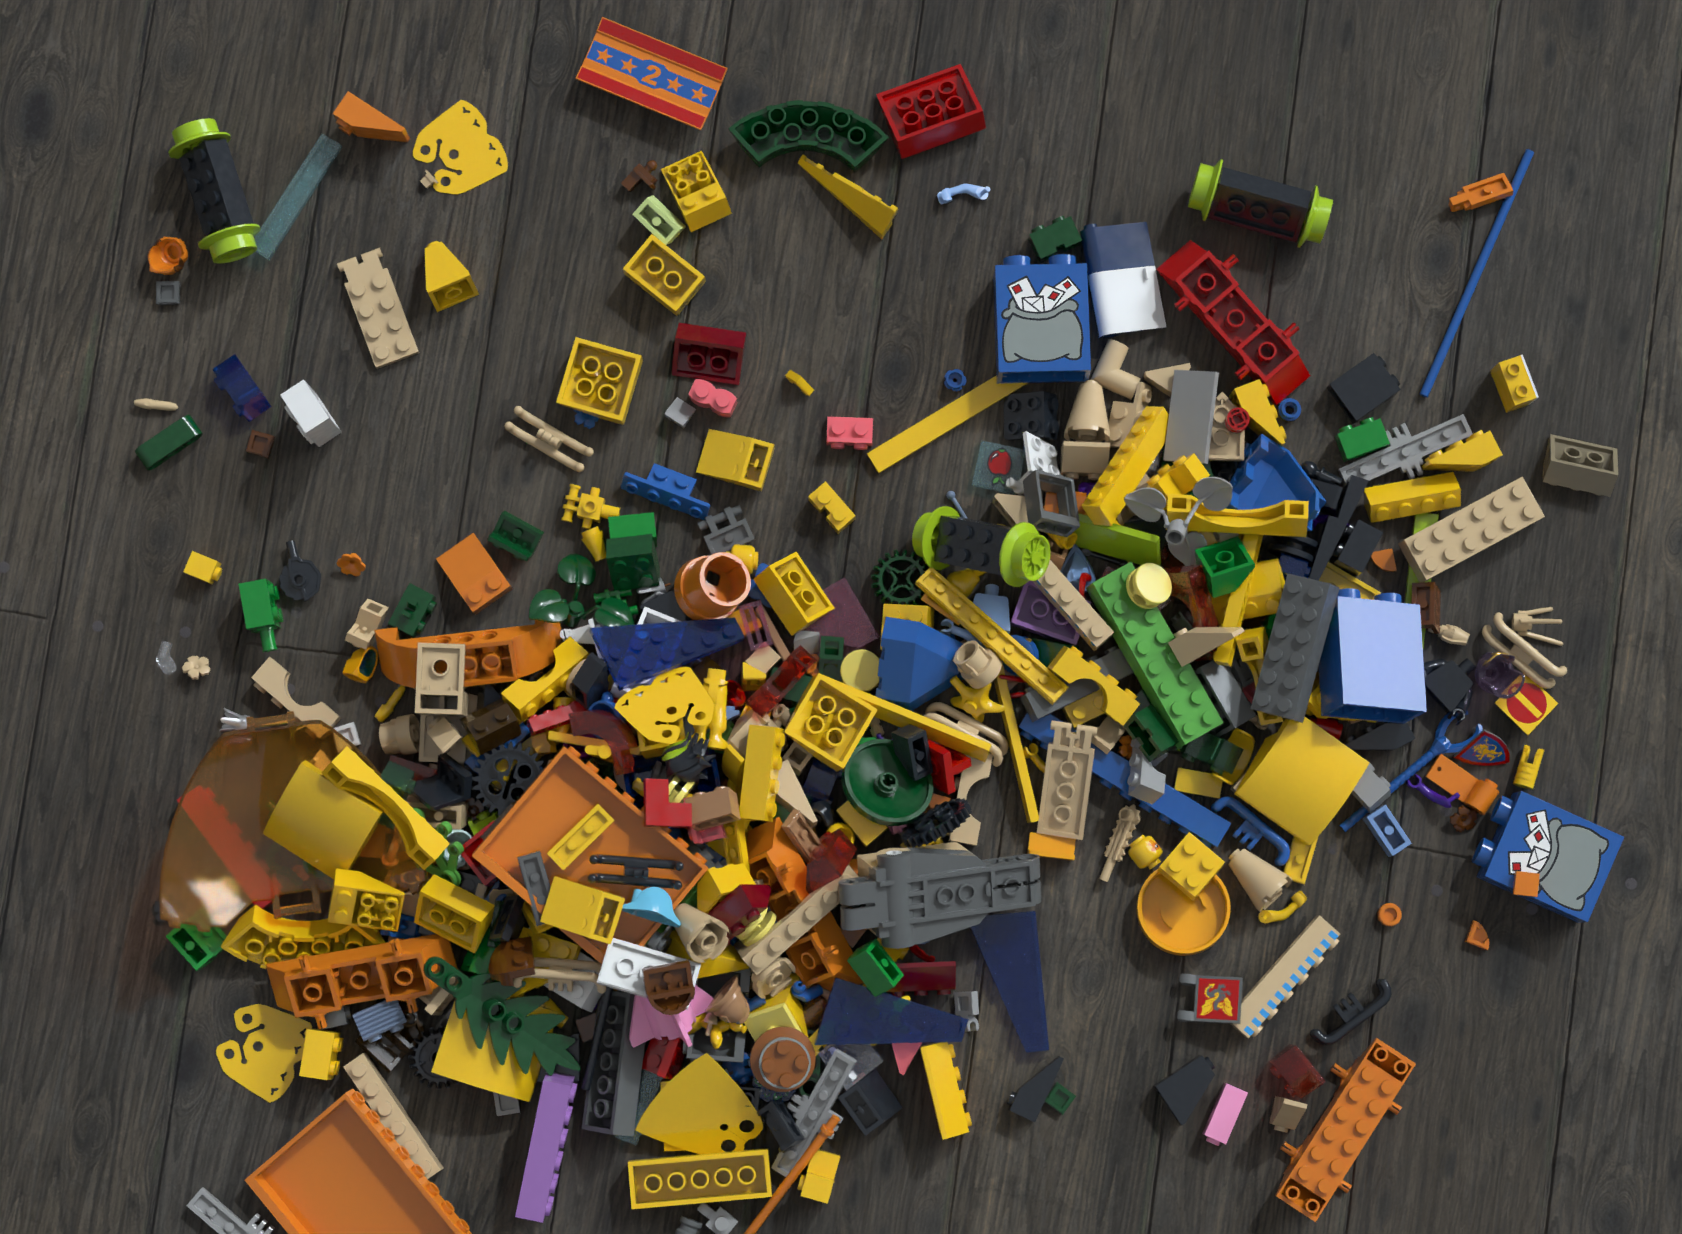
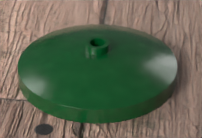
M875 739L859 745L842 771L843 790L850 804L863 817L880 825L901 826L911 823L923 814L932 799V775L929 774L916 781L912 780L895 754L893 740Z

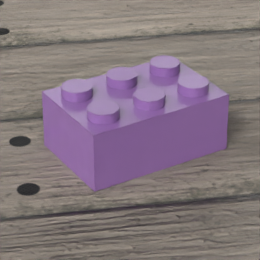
M1028 581L1023 585L1010 625L1054 641L1076 645L1080 635L1033 581Z

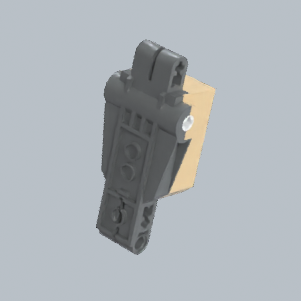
M957 842L914 848H888L877 853L857 855L859 877L843 879L838 882L839 901L842 904L840 906L841 929L847 931L869 929L878 938H881L882 946L895 949L911 947L978 925L990 912L1031 907L1042 902L1041 881L1038 879L1040 878L1039 855L1021 854L981 860Z

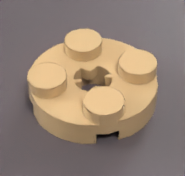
M779 956L758 975L752 974V988L762 999H765L764 995L767 994L773 997L789 985L792 980L789 976L791 972L795 974L796 968L788 958Z

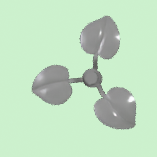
M1218 477L1200 479L1193 488V494L1199 500L1195 503L1185 521L1175 519L1169 522L1167 512L1163 509L1166 506V498L1159 490L1146 487L1131 492L1124 497V501L1133 513L1145 521L1156 522L1160 519L1161 514L1163 515L1164 528H1167L1165 538L1170 552L1188 570H1192L1196 566L1195 549L1207 546L1205 537L1197 531L1188 533L1187 526L1202 502L1211 511L1225 509L1231 502L1233 486L1228 481Z

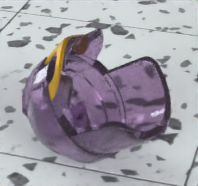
M1487 652L1480 657L1475 668L1477 685L1483 691L1503 699L1511 698L1521 690L1524 685L1525 676L1523 673L1513 669L1512 662L1515 660V656L1506 653Z

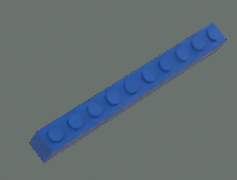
M1026 713L1018 729L1021 731L1020 735L1029 741H1032L1034 738L1041 743L1040 747L1047 751L1048 744L1053 742L1055 730H1050L1051 721H1063L1049 714L1032 722L1028 713ZM1072 727L1071 732H1076V729ZM1091 743V748L1095 749L1092 774L1100 778V784L1109 789L1112 786L1120 790L1119 795L1129 801L1132 798L1140 802L1138 806L1148 813L1153 810L1159 814L1158 818L1168 825L1173 822L1179 826L1178 831L1184 835L1190 832L1199 838L1209 849L1211 846L1214 848L1218 847L1231 825L1230 822L1165 784L1164 794L1153 804L1128 795L1129 785L1127 781L1131 769L1129 761L1111 750L1108 754H1105Z

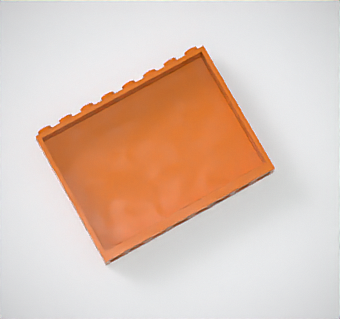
M563 746L472 853V857L531 906L532 903L528 890L525 887L517 857L539 850L550 887L554 876L621 896L625 898L624 904L631 902L634 889L643 891L649 887L590 883L588 876L592 873L623 875L624 866L592 864L589 861L591 855L602 854L680 861L684 864V869L681 871L648 868V877L674 879L682 882L680 890L661 888L671 897L673 910L709 869L705 865L707 860L698 852L693 855L687 850L690 845L683 839L678 837L675 840L669 835L672 830L668 827H644V807L638 809L633 804L635 799L627 792L619 793L615 789L617 784L608 776L605 779L601 778L597 774L599 769L590 761L586 764L579 759L581 754L572 746L568 749ZM599 804L615 821L563 871L547 853ZM533 895L537 911L542 914L545 904H538L537 897ZM621 911L613 938L644 946L662 923ZM560 929L599 963H603L608 946L607 943Z
M354 1089L343 1094L245 1179L246 1183L288 1234H472L466 1221L460 1219L454 1212L453 1205L442 1198L438 1187L433 1182H429L424 1176V1170L409 1157L408 1150L397 1143L393 1132L383 1126L379 1121V1115L365 1104L362 1094Z

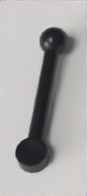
M1088 549L1082 550L1085 557L1093 556L1117 564L1120 567L1128 564L1126 560L1120 561Z

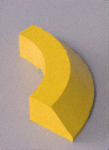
M254 905L238 919L222 943L221 948L245 962L250 960L260 964V968L266 969V964L296 959L301 955L303 957L304 955L313 956L385 943L378 929L328 922V918L316 921L291 920L273 915Z

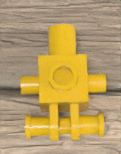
M570 484L569 494L565 496V499L568 500L567 505L563 504L565 511L561 518L562 521L572 523L573 513L577 512V517L584 519L582 527L591 529L592 521L600 523L601 518L608 519V517L619 516L621 508L606 505L605 499L599 497V488L591 487L590 495L582 493L581 498L577 496L581 486Z

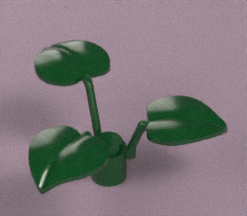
M579 554L566 556L559 562L557 567L558 576L562 581L567 584H576L572 601L567 604L566 599H561L557 591L545 589L535 595L529 608V620H539L548 623L563 621L566 626L576 627L581 619L585 620L588 615L596 611L594 614L595 620L606 628L620 631L634 629L630 608L620 599L606 598L602 601L601 606L595 605L584 612L583 605L577 601L580 584L591 585L595 579L596 572L592 563Z

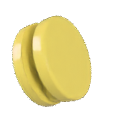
M1145 563L1128 575L1126 589L1130 599L1137 606L1144 609H1152L1170 597L1172 584L1169 575L1162 567L1154 563Z
M868 650L852 651L843 659L840 667L842 682L866 693L872 691L879 684V658Z
M675 775L669 783V802L682 803L695 782H687L682 787L679 785L681 780Z
M767 907L761 913V917L758 920L748 924L745 927L746 930L736 937L745 946L756 943L771 930L775 924L776 915L772 911H768Z

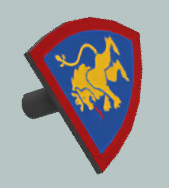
M1476 727L1472 729L1473 734L1476 731ZM1487 730L1481 731L1454 755V758L1472 765L1491 766L1510 762L1509 750L1504 741Z

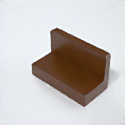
M1435 582L1412 583L1411 604L1420 605L1421 629L1431 628L1434 634H1440L1441 592Z

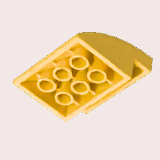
M1304 717L1303 723L1285 719L1277 733L1265 738L1234 794L1304 844L1310 846L1345 803L1370 762L1308 718Z
M305 760L299 765L279 799L263 834L334 879L336 868L351 870L378 827L377 822L384 811L361 795L338 789L321 773L322 770Z
M454 1001L431 1072L488 1091L530 1102L541 1069V1064L535 1053L533 1052L528 1073L524 1074L517 1062L510 1041L505 1064H499L492 1046L489 1026L483 1047L478 1049L469 1028L466 1010L463 1018L459 1019L456 1015ZM540 1006L528 1015L543 1013L559 1014V1012ZM554 1028L549 1030L547 1033H553Z

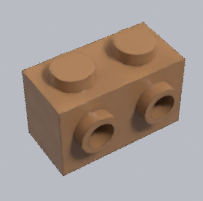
M716 787L714 791L708 793L698 792L693 794L692 797L685 799V803H692V828L697 832L741 820L737 793L729 787Z

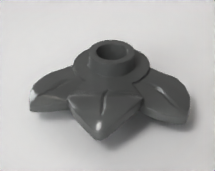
M668 925L664 932L656 931L649 940L647 947L665 953L671 945L672 939L670 935L675 927Z

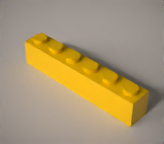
M1145 407L1082 504L1083 509L1094 525H1113L1126 505L1124 497L1135 491L1165 444L1169 414L1164 407Z

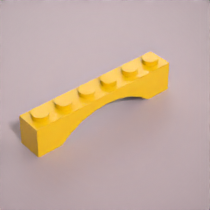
M1168 494L1167 516L1169 522L1175 519L1185 521L1199 499L1192 495ZM1284 500L1264 508L1251 510L1225 508L1221 511H1211L1202 502L1191 518L1187 531L1306 537L1309 501Z
M348 746L321 772L338 789L361 795L383 810L398 829L405 844L407 855L423 870L430 866L450 844Z

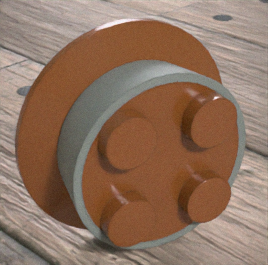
M784 1026L775 1027L764 1032L755 1041L750 1054V1065L755 1078L764 1087L777 1092L792 1091L806 1083L813 1073L816 1061L814 1047L808 1037L797 1029Z

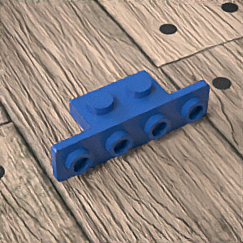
M655 463L647 480L628 472L624 473L621 489L647 498L652 502L668 506L673 510L684 512L694 518L705 520V517L708 516L710 504L690 496L697 479Z

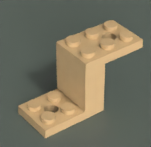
M418 643L415 713L421 715L419 762H438V755L443 754L442 750L427 733L431 729L429 724L438 716L441 719L447 717L464 736L467 735L459 720L468 715L469 694L464 692L465 644ZM439 660L447 663V670L442 674H438L434 669L435 663ZM461 740L447 754L458 763H464L466 761L467 747L462 744Z

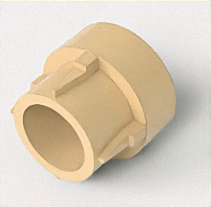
M974 640L964 643L956 651L953 662L961 672V676L975 689L985 687L991 683L999 674L1002 666L1001 660L990 649L983 648Z
M414 714L400 716L396 719H391L390 722L380 724L379 739L385 754L402 753V755L419 753L420 723Z

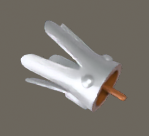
M660 578V586L638 588L637 593L639 594L655 591V593L644 599L641 604L667 593L665 587L669 586L670 583L664 585Z
M224 708L226 717L220 720L225 724L219 732L236 731L247 734L249 726L255 727V725L250 724V716L239 715Z

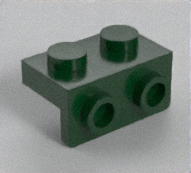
M504 510L487 540L492 542L494 547L509 551L516 559L528 561L534 555L544 532Z

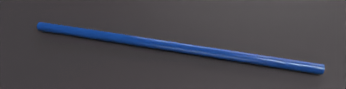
M1529 149L1525 150L1511 182L1513 195L1504 198L1420 391V395L1428 398L1534 155V152Z

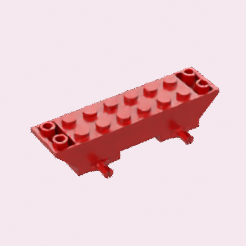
M1191 240L1188 241L1156 269L1181 298L1174 306L1178 307L1179 311L1188 306L1241 366L1235 372L1236 376L1242 373L1238 379L1242 380L1247 374L1254 381L1260 379L1261 383H1265L1268 388L1270 400L1275 405L1279 404L1311 376L1299 356V351L1292 345L1290 337L1300 330L1299 327L1294 328L1296 324L1293 322L1283 331L1277 328L1270 319L1268 320L1238 287L1237 281L1231 276L1229 269L1239 262L1234 254L1222 262L1216 259L1210 251L1204 250Z

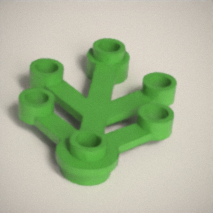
M413 808L421 817L425 818V813L422 809ZM443 821L437 825L436 831L447 839V835L452 832V826L449 822ZM455 841L448 846V853L450 854L448 863L444 858V850L435 860L438 866L432 863L425 870L418 864L417 867L423 872L427 871L433 875L435 874L459 886L461 877L457 871L459 855L464 852V847L460 842Z

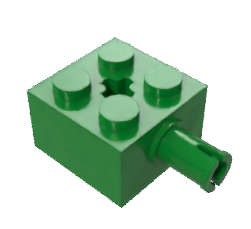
M267 579L239 583L246 629L252 633L260 632L263 652L277 650L274 630L280 629V622H283L281 608L278 609L276 600H279L277 586H274Z

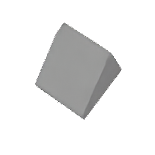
M677 397L666 410L664 416L680 427L685 428L696 409Z
M800 631L796 633L794 638L795 657L820 652L819 632Z

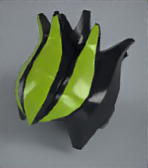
M690 731L684 740L668 745L664 749L661 761L666 763V778L676 775L683 782L708 779L702 771L712 766L708 762L716 757V755H705L709 739H706L704 742V739L700 738L697 742L699 734L695 733L693 738H691Z

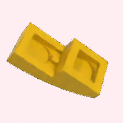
M729 744L723 754L722 770L733 784L739 788L743 782L742 773L744 772L745 759Z

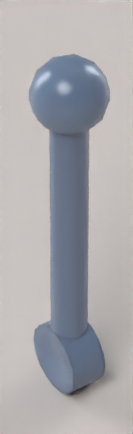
M948 491L946 494L947 498L952 500L961 517L967 518L955 498V492Z

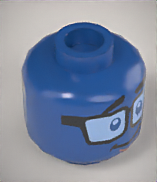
M744 1052L743 1063L726 1061L722 1063L723 1069L738 1086L751 1082L750 1077L754 1074L750 1065L749 1053Z

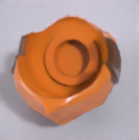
M177 237L158 239L148 251L150 272L163 275H172L181 271L188 259L185 242Z

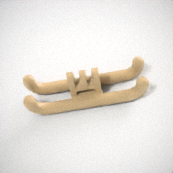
M521 406L514 408V413L518 417L535 426L539 431L536 435L537 438L509 421L504 425L508 432L577 472L584 470L582 463L571 459L559 452L558 449L564 443L577 452L590 457L594 453L591 447L583 445L524 410Z
M1496 613L1493 621L1496 628L1514 643L1511 649H1508L1493 636L1490 625H1485L1482 628V635L1486 642L1499 653L1509 654L1510 657H1504L1540 687L1551 689L1555 686L1556 681L1553 678L1545 679L1532 669L1529 664L1533 660L1554 676L1562 677L1567 673L1565 666L1557 667L1552 664L1537 649L1533 648L1531 644L1509 628L1503 621L1502 613Z
M934 702L926 708L925 717L992 744L990 753L994 756L992 764L996 767L1001 765L1003 755L1007 753L1009 747L1008 741L1001 733L945 703ZM934 712H943L946 715L958 720V723L956 724L953 721ZM980 732L983 735L995 740L1000 747L980 737L978 733Z
M534 957L535 967H549V969L535 968V975L513 978L515 988H520L522 980L529 977L548 979L549 990L553 991L555 983H558V991H563L564 984H567V991L573 992L574 980L593 982L596 984L599 993L603 994L606 992V986L597 984L602 964L595 961ZM573 969L593 970L598 972V974L592 972L573 971Z

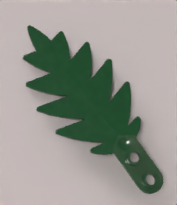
M434 956L425 962L423 967L425 976L455 997V1010L459 1019L463 1018L466 1010L469 1028L478 1049L483 1047L489 1026L492 1046L499 1064H505L511 1041L515 1057L524 1074H527L529 1071L533 1052L543 1069L550 1076L553 1075L556 1063L572 1070H580L577 1061L566 1050L576 1040L566 1035L547 1033L565 1020V1016L545 1013L528 1015L549 1000L547 996L532 995L507 999L524 987L526 982L522 981L520 988L502 986L500 981L485 983L490 978L489 973H482L469 978L440 957ZM434 964H437V970L435 972H432V966ZM455 977V983L450 985L449 980Z

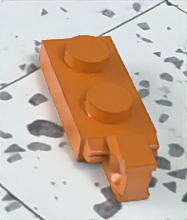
M1501 173L1462 187V190L1457 192L1456 196L1449 198L1448 205L1452 212L1462 210L1463 208L1465 211L1472 210L1512 196L1513 189L1505 173Z

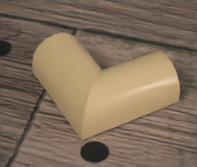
M1108 339L1090 380L1097 381L1103 388L1131 400L1141 378L1120 369L1129 348L1118 341Z

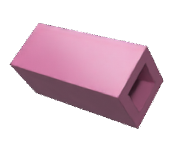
M1227 1083L1223 1084L1202 1133L1207 1136L1206 1141L1219 1146L1220 1142L1227 1143L1248 1092Z

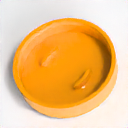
M1157 869L1146 879L1140 890L1137 900V918L1146 938L1160 950L1173 955H1194L1213 946L1222 936L1230 918V899L1225 885L1217 875L1213 877L1193 901L1158 872Z

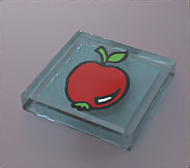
M981 440L972 486L1016 495L1012 488L1006 486V481L1010 477L1016 481L1020 479L1025 457L1024 449Z

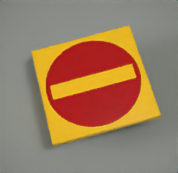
M1524 673L1495 702L1527 736L1558 704L1542 687L1533 682Z

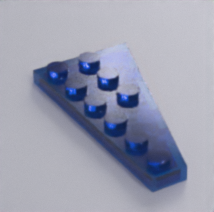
M735 618L590 628L589 631L619 691L742 642L745 639Z
M1036 911L986 915L980 924L970 928L1025 1052L1049 1050Z
M835 977L814 1045L962 1042L969 1019L887 993L874 997L867 987Z

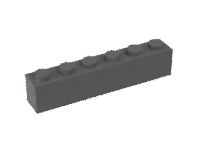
M1117 646L1104 651L1106 655L1099 659L1095 655L1085 660L1087 662L1092 660L1101 667L1100 673L1104 676L1110 674L1118 681L1134 673L1121 649H1118ZM1087 678L1078 679L1070 684L1064 682L1069 688L1053 705L1032 687L1025 689L1026 694L1020 697L1031 721L1034 722L1100 690L1099 686L1092 679Z

